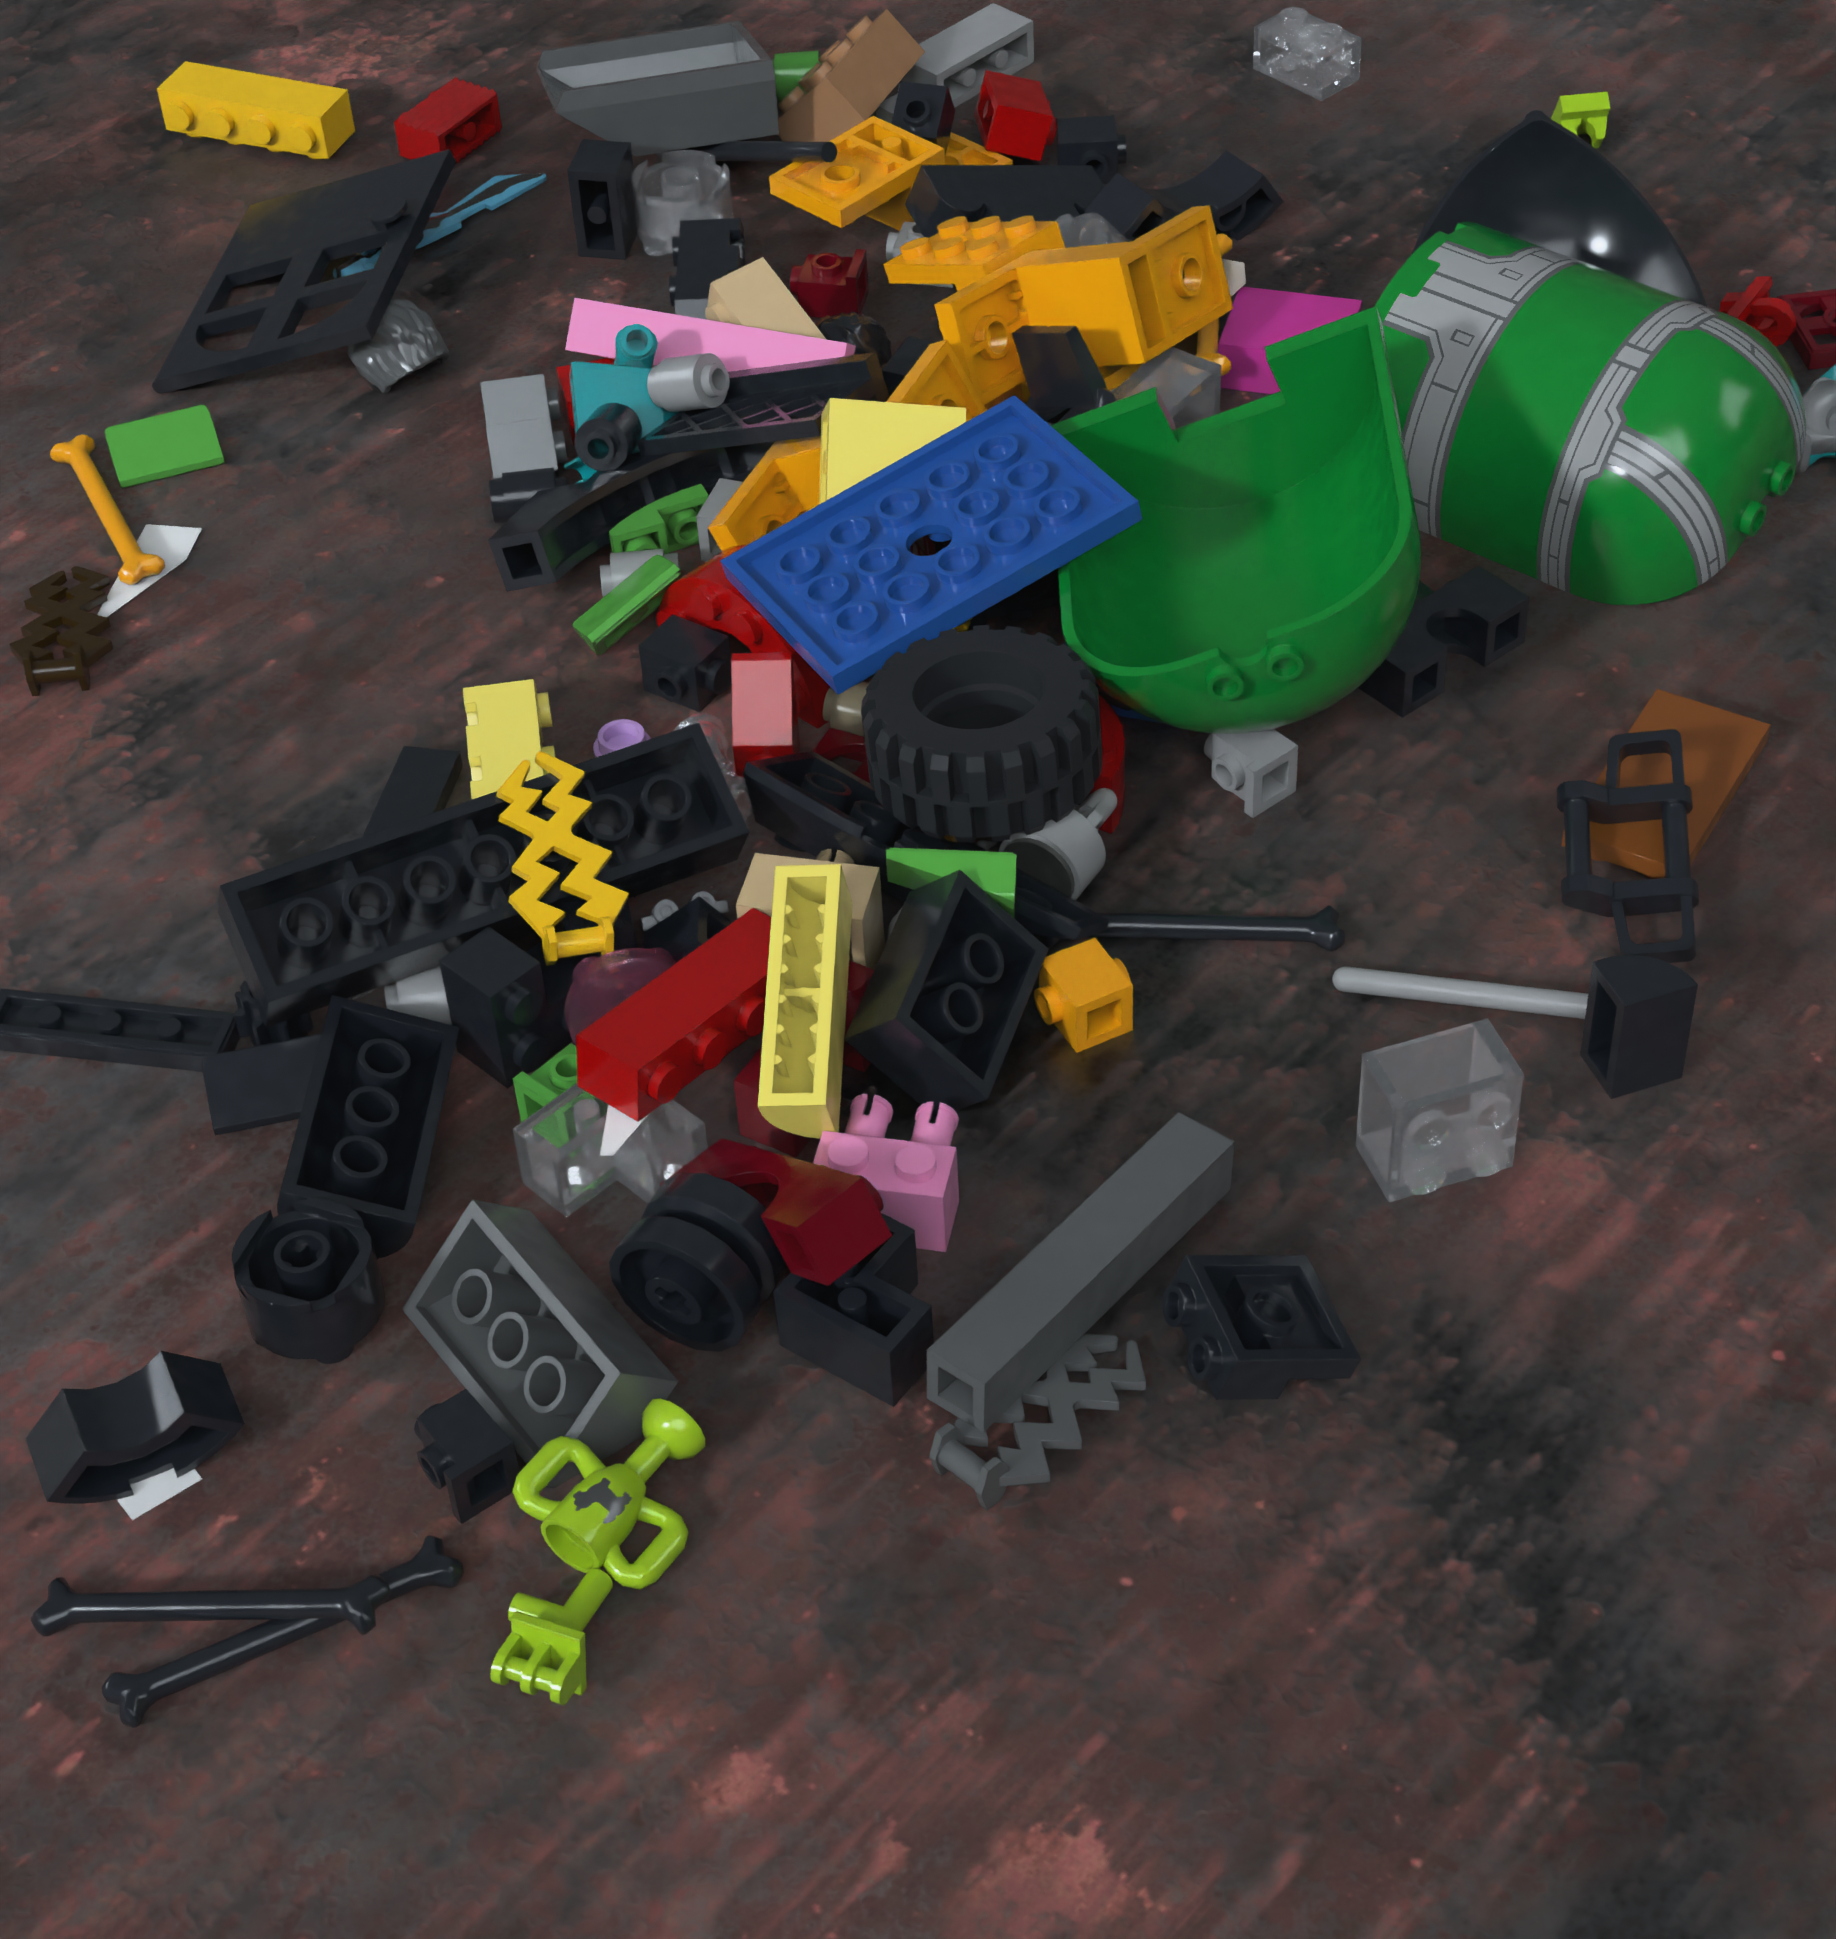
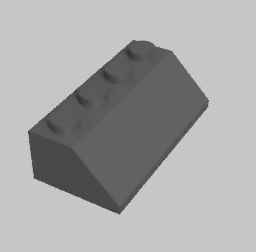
M472 1199L402 1307L404 1313L462 1385L513 1441L516 1452L526 1464L548 1441L559 1436L579 1439L601 1461L642 1437V1413L652 1399L661 1398L667 1400L679 1382L530 1210ZM573 1462L566 1463L546 1487L556 1488L580 1474L576 1464Z

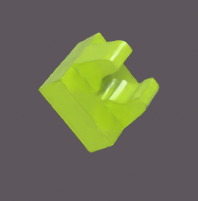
M1608 92L1560 96L1551 120L1562 125L1577 136L1588 134L1592 140V147L1599 148L1606 134L1607 116L1611 109Z

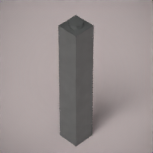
M1178 1112L927 1349V1399L984 1433L1230 1191L1235 1141Z

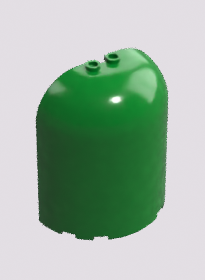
M1377 306L1265 346L1267 362L1281 390L1271 395L1176 428L1157 388L1153 387L1050 425L1139 501L1142 514L1141 521L1058 568L1061 625L1068 647L1091 669L1096 683L1119 702L1155 721L1196 732L1241 734L1271 730L1309 718L1347 697L1374 673L1394 648L1408 622L1416 599L1421 571V542L1383 325Z

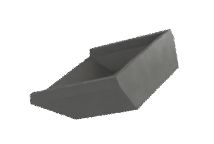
M739 20L542 50L536 69L552 106L558 115L606 141L631 142L632 155L634 156L779 134L773 60Z

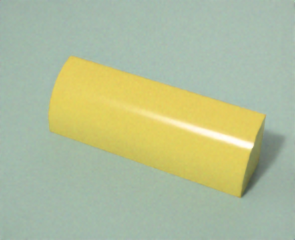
M841 864L775 866L758 1108L765 1120L775 1127L795 1135L816 1139L821 1138L823 1131L839 1132L853 904Z

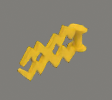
M539 751L536 753L535 763L560 779L542 801V805L556 812L549 821H545L529 813L542 796V790L522 787L530 771L529 760H523L497 790L496 797L511 804L499 815L498 821L532 839L531 843L512 866L511 871L527 882L509 896L508 902L542 938L546 966L554 965L559 958L601 952L602 957L610 956L614 952L613 925L624 907L629 893L595 879L612 857V851L573 835L571 831L592 808V802L571 795L584 778L585 771ZM552 851L578 863L562 882L560 890L587 900L585 904L577 909L576 915L595 922L598 926L555 932L554 927L565 917V911L539 901L558 880L560 872L540 864Z

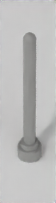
M1348 966L1338 968L1332 977L1333 985L1342 992L1585 1019L1589 994Z

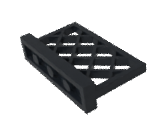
M876 352L728 372L730 379L729 389L724 402L720 406L678 412L638 440L637 445L641 456L646 457L821 436L822 412L830 398L886 402L889 399V393Z

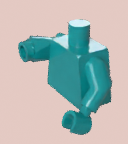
M633 324L624 327L617 333L613 365L571 362L569 378L575 436L578 429L598 407L606 403H620L630 407L640 420L642 426L641 438L678 413L669 412L664 408L656 406L649 396L647 379L652 369L658 344L656 335L649 328L640 324ZM638 446L632 453L640 452ZM579 456L564 465L566 470L570 468L575 469L582 476V480L576 483L586 482L597 471L588 467Z

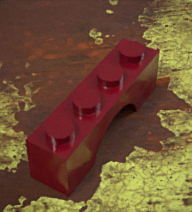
M721 1138L668 1177L671 1178L681 1172L706 1173L731 1182L756 1198L766 1208L761 1218L790 1272L827 1286L892 1237L880 1213L884 1208L882 1198L876 1188L866 1178L831 1169L824 1165L795 1159L789 1155H781L763 1150L756 1146H749Z

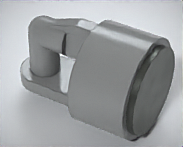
M1099 788L1088 795L1080 805L1074 804V809L1071 813L1057 823L1051 819L1045 822L1043 830L1029 835H1026L1024 831L1011 834L1010 840L1002 842L999 852H1013V854H1017V868L1076 901L1104 866L1106 851L1098 829L1116 809L1118 803L1117 796L1108 788Z

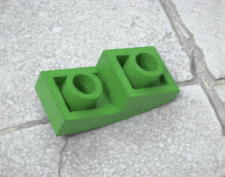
M698 484L667 495L644 506L619 522L609 531L612 553L664 549V554H669V552L699 544L696 516L709 496L703 485Z

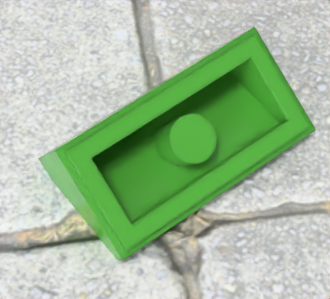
M197 405L109 426L104 431L111 460L121 488L225 463L213 421L206 405Z
M661 555L651 557L575 620L572 624L574 630L596 655H602L660 607L662 597L668 587L682 578L680 569L675 563Z

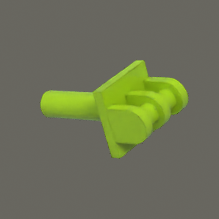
M590 1569L564 1606L521 1592L516 1593L508 1610V1620L511 1621L512 1632L495 1655L490 1673L491 1681L500 1685H506L510 1680L519 1682L521 1691L530 1695L537 1694L539 1690L549 1692L551 1702L565 1705L573 1693L582 1696L587 1688L585 1633L582 1631L613 1588V1581L610 1576L600 1569Z

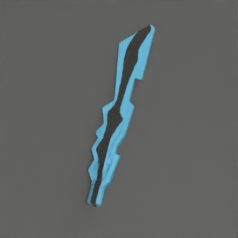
M528 173L492 177L447 211L432 213L423 231L424 237L415 250L462 228V220L482 209L487 208L492 211L547 181L546 174ZM384 246L357 253L351 260L333 269L334 278L373 269Z

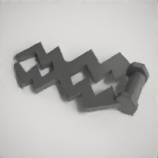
M1082 1335L1045 1372V1380L1036 1381L994 1422L1013 1423V1432L1018 1449L997 1446L998 1458L993 1457L986 1462L964 1445L988 1448L987 1432L983 1433L957 1417L955 1425L948 1422L935 1433L929 1455L935 1472L940 1476L948 1471L953 1473L975 1490L980 1506L987 1511L1001 1500L1007 1486L1050 1482V1471L1044 1449H1082V1438L1074 1411L1077 1409L1119 1411L1120 1401L1115 1390H1146V1379L1137 1343L1132 1340L1126 1343V1369L1097 1368V1362L1092 1354L1116 1351L1118 1349V1337L1116 1335ZM1067 1371H1088L1089 1383L1069 1382ZM1022 1403L1048 1406L1051 1423L1025 1422Z

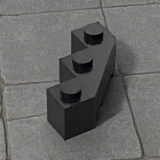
M741 218L680 220L679 236L672 237L674 267H677L676 275L669 276L671 306H675L676 315L706 319L705 309L708 304L710 283L746 265L744 227Z

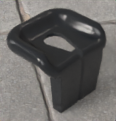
M1022 326L1012 333L1031 394L1026 405L1044 421H1048L1069 408L1071 409L1058 422L1117 401L1115 395L1107 389L1104 379L1077 326Z

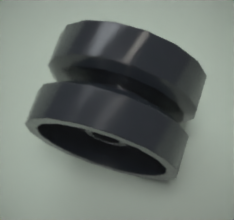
M681 1172L663 1182L648 1203L641 1220L631 1226L616 1247L609 1261L614 1286L625 1304L645 1324L677 1343L696 1350L717 1352L738 1344L762 1306L761 1303L768 1300L785 1275L788 1266L761 1218L766 1208L756 1198L731 1182L706 1173Z

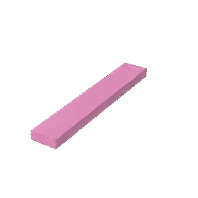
M574 298L565 350L615 359V338L617 333L624 327L633 324L643 325L656 335L658 344L652 366L658 365L665 358L712 353L722 361L727 371L731 372L854 355L856 346L844 342Z

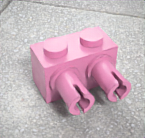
M868 1094L856 1096L851 1103L845 1132L823 1131L813 1164L824 1165L828 1168L856 1176H863L876 1188L882 1198L884 1208L880 1212L915 1230L917 1249L946 1252L959 1204L957 1149L950 1146L959 1121L957 1112L947 1104L940 1102L936 1121L932 1124L930 1120L934 1109V1102H926L917 1109L916 1122L910 1141L887 1139L885 1134L893 1116L892 1105L886 1099L874 1094L870 1113L865 1115Z

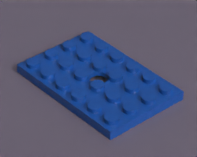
M1013 395L723 558L720 562L725 576L731 584L839 695L854 685L860 684L878 670H882L886 660L896 652L906 653L911 643L922 638L928 641L938 638L940 632L951 630L964 624L984 610L1016 594L1024 587L1141 521L1142 514L1139 501L1019 398ZM928 535L931 540L936 542L951 540L947 547L929 556L914 555L910 548L917 539Z

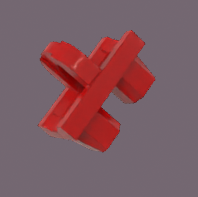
M1758 276L1745 292H1732L1724 296L1720 301L1719 311L1752 326L1768 338L1774 346L1785 343L1796 329V316L1791 306L1782 299L1769 298V292L1773 285L1771 276Z

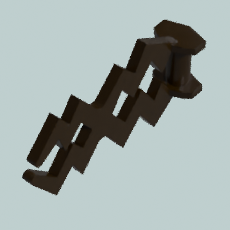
M74 566L71 568L73 578L82 583L69 590L67 587L61 586L67 581L65 571H59L29 588L32 597L24 601L27 610L41 614V616L22 626L21 632L24 638L9 645L11 652L24 666L26 681L32 696H40L41 684L70 680H78L82 691L90 690L89 666L113 649L111 640L96 636L111 627L109 618L87 612L108 600L106 592L99 591L110 585L108 576ZM67 597L68 601L64 603L58 602L63 598ZM62 624L72 627L62 634H59V630L53 629ZM55 641H58V645L68 647L62 650L64 658L54 659L53 652L43 648Z

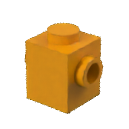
M1096 938L1061 949L1045 957L1039 972V988L1034 990L1035 1004L1044 1022L1048 1025L1054 1023L1076 1053L1133 1031V984L1131 983L1129 973L1123 962L1117 957L1112 959Z

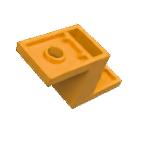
M1210 205L1191 207L1134 241L1030 251L934 304L943 339H947L984 405L1026 380L1012 335L1013 332L1022 326H1077L1097 367L1145 364L1234 309ZM988 329L991 335V341L987 342Z
M960 216L937 226L938 233L930 238H918L905 243L900 247L901 254L883 265L891 284H955L958 292L1030 251L1066 247L1057 221H1035L1033 216H1023L1011 221L1001 222L999 216H991L976 222H968L965 216ZM989 329L987 331V342L991 341ZM1168 350L1145 364L1098 367L1107 389L1114 395H1117L1167 364L1171 359ZM1025 380L1021 383L1023 401L1027 403L1031 394Z
M947 339L929 344L886 401L966 408V422L987 411ZM821 436L781 440L773 443L708 526L710 533L722 551L732 546L748 545L766 535L767 531L770 533L819 505Z

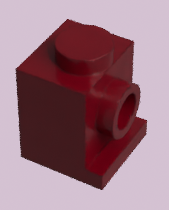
M856 249L853 257H842L834 253L808 254L804 265H793L790 276V291L792 295L798 296V303L809 317L823 318L827 315H839L841 312L849 313L854 311L857 314L862 312L869 294L866 250Z

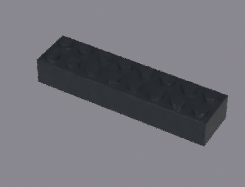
M699 723L572 765L585 771V776L571 795L592 802V808L571 831L573 835L612 851V857L595 879L610 886L619 883L629 893L628 899L738 859L749 835V830ZM549 773L524 782L522 787L542 790V796L530 810V814L545 821H549L556 812L542 805V801L560 779ZM496 791L220 885L218 914L266 1028L329 1005L332 995L348 999L440 966V959L488 926L509 941L535 932L508 902L509 896L527 882L511 871L514 863L532 841L529 836L498 821L499 815L511 804L496 797ZM552 851L540 864L560 872L558 880L539 901L561 910V904L569 901H584V899L560 890L562 882L578 863Z

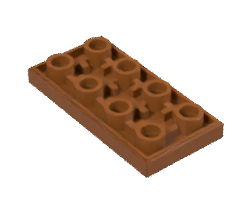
M1656 689L1628 733L1675 729L1681 735L1685 785L1692 790L1693 802L1692 811L1687 814L1691 866L1766 745L1771 724ZM1667 753L1628 756L1621 763L1619 788L1673 783L1671 756ZM1607 765L1595 781V784L1605 786ZM1661 819L1614 824H1600L1590 821L1591 859L1606 861L1642 873L1649 879L1665 878ZM1563 830L1562 844H1561V846H1563V847H1565V831H1564V830Z

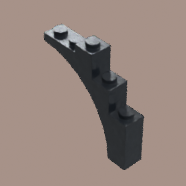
M775 441L642 457L640 452L632 453L618 468L611 471H596L586 482L538 491L488 540L506 591L556 583L579 562L610 543L609 531L619 522L658 499L698 484H702L708 495H710L719 478L744 482Z

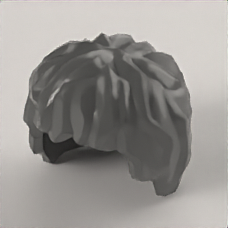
M391 299L373 339L348 345V356L356 366V369L370 383L377 386L382 393H388L391 390V386L395 385L400 379L435 360L443 364L450 354L431 317L412 301L404 299Z

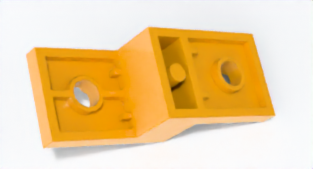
M872 116L829 141L834 143L837 148V156L833 162H793L770 175V194L840 228L852 224L856 219L866 215L900 231L904 221L915 222L905 203L921 165H1013V160L999 153L987 151L985 147L953 132L950 133L945 156V149Z

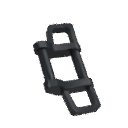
M1675 729L1615 735L1610 739L1608 745L1605 786L1585 780L1563 782L1557 787V808L1564 813L1567 876L1561 880V899L1564 905L1605 917H1614L1621 955L1648 956L1668 963L1688 962L1696 956L1694 908L1699 903L1698 883L1691 878L1687 814L1692 811L1693 802L1692 790L1685 785L1681 735ZM1654 753H1667L1671 756L1673 783L1619 788L1621 763L1626 757ZM1662 820L1665 878L1612 882V880L1592 875L1590 821L1600 824ZM1681 911L1683 933L1679 940L1649 944H1636L1630 940L1625 916Z

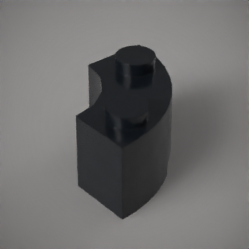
M160 1351L141 1370L116 1383L92 1389L62 1388L28 1434L26 1441L46 1501L63 1504H85L132 1496L134 1493L131 1484L174 1468L177 1478L188 1473L222 1449L245 1423L221 1363Z

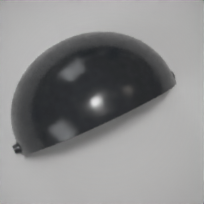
M1539 110L1529 112L1523 122L1496 140L1459 176L1433 211L1412 251L1413 254L1426 240L1439 231L1451 234L1455 231L1459 222H1474L1707 307L1698 281L1681 248L1642 194L1596 149Z

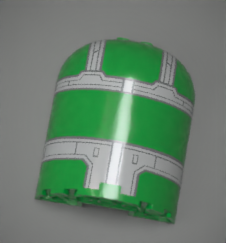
M1459 222L1455 231L1451 234L1439 231L1426 240L1401 266L1375 305L1383 325L1418 528L1422 532L1590 601L1613 605L1649 604L1664 601L1691 591L1716 575L1733 557L1746 537H1754L1760 530L1767 513V506L1761 503L1766 495L1773 498L1776 495L1783 496L1792 484L1796 466L1803 453L1806 441L1805 409L1799 385L1791 367L1772 342L1761 332L1733 316L1474 222Z

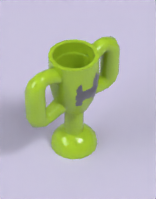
M661 1398L652 1399L643 1411L642 1433L645 1440L624 1464L618 1463L606 1467L595 1453L579 1439L559 1436L548 1441L518 1473L512 1490L519 1508L535 1519L543 1521L541 1533L546 1543L566 1564L583 1573H587L590 1569H600L603 1565L606 1572L619 1584L638 1590L656 1583L685 1549L689 1535L682 1516L673 1509L645 1496V1483L666 1458L671 1460L694 1458L705 1447L704 1434L696 1421L681 1407ZM573 1462L576 1464L584 1480L575 1485L562 1501L550 1500L539 1495L566 1463ZM636 1521L659 1526L661 1532L637 1560L630 1564L622 1554L620 1545L631 1533Z

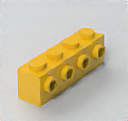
M185 61L157 88L166 130L186 133L190 137H208L225 140L234 145L247 144L263 147L272 152L285 151L307 155L312 159H329L355 132L348 89Z

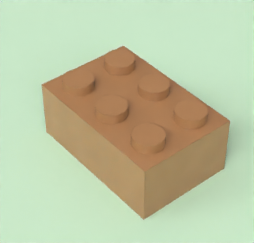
M888 9L884 10L873 21L865 15L846 34L850 41L845 38L841 42L837 40L819 57L818 60L821 65L816 63L798 81L803 89L801 90L797 85L778 103L777 106L781 109L782 113L778 116L779 134L777 135L782 141L829 142L865 121L925 53L922 47Z

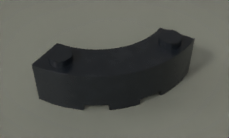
M1226 150L1202 173L1187 182L1170 188L1158 190L1140 188L1119 173H1116L1084 212L1122 241L1130 242L1191 207L1210 205L1216 235L1225 234L1238 241L1261 225L1284 201L1262 173Z

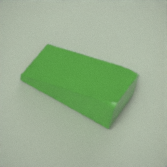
M914 848L886 849L888 882L915 890L961 870L1014 918L1017 854H1013V852Z

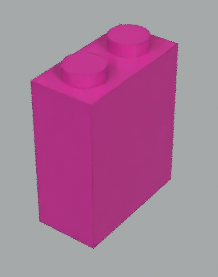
M1241 287L1237 291L1233 302L1234 309L1228 315L1218 342V353L1226 356L1231 361V370L1224 376L1217 375V388L1265 394L1281 391L1267 362L1265 346L1361 312L1362 300Z

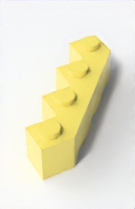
M534 679L463 688L464 706L468 726H466L468 760L472 781H470L471 800L496 792L523 760L530 761V771L525 781L549 774L548 771L535 763L536 753L539 751L556 758L554 745L544 747L542 745V742H544L542 728L553 727L548 692L537 693Z

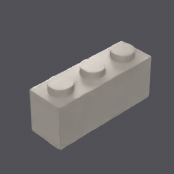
M992 3L920 43L919 45L925 53L900 82L948 86L955 108L980 93L986 70L1013 75L1034 62L1033 20Z

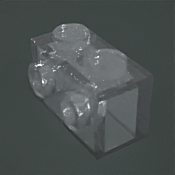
M1292 6L1254 27L1253 69L1323 101L1359 81L1362 38L1343 30L1340 25L1328 23L1308 14L1305 9Z

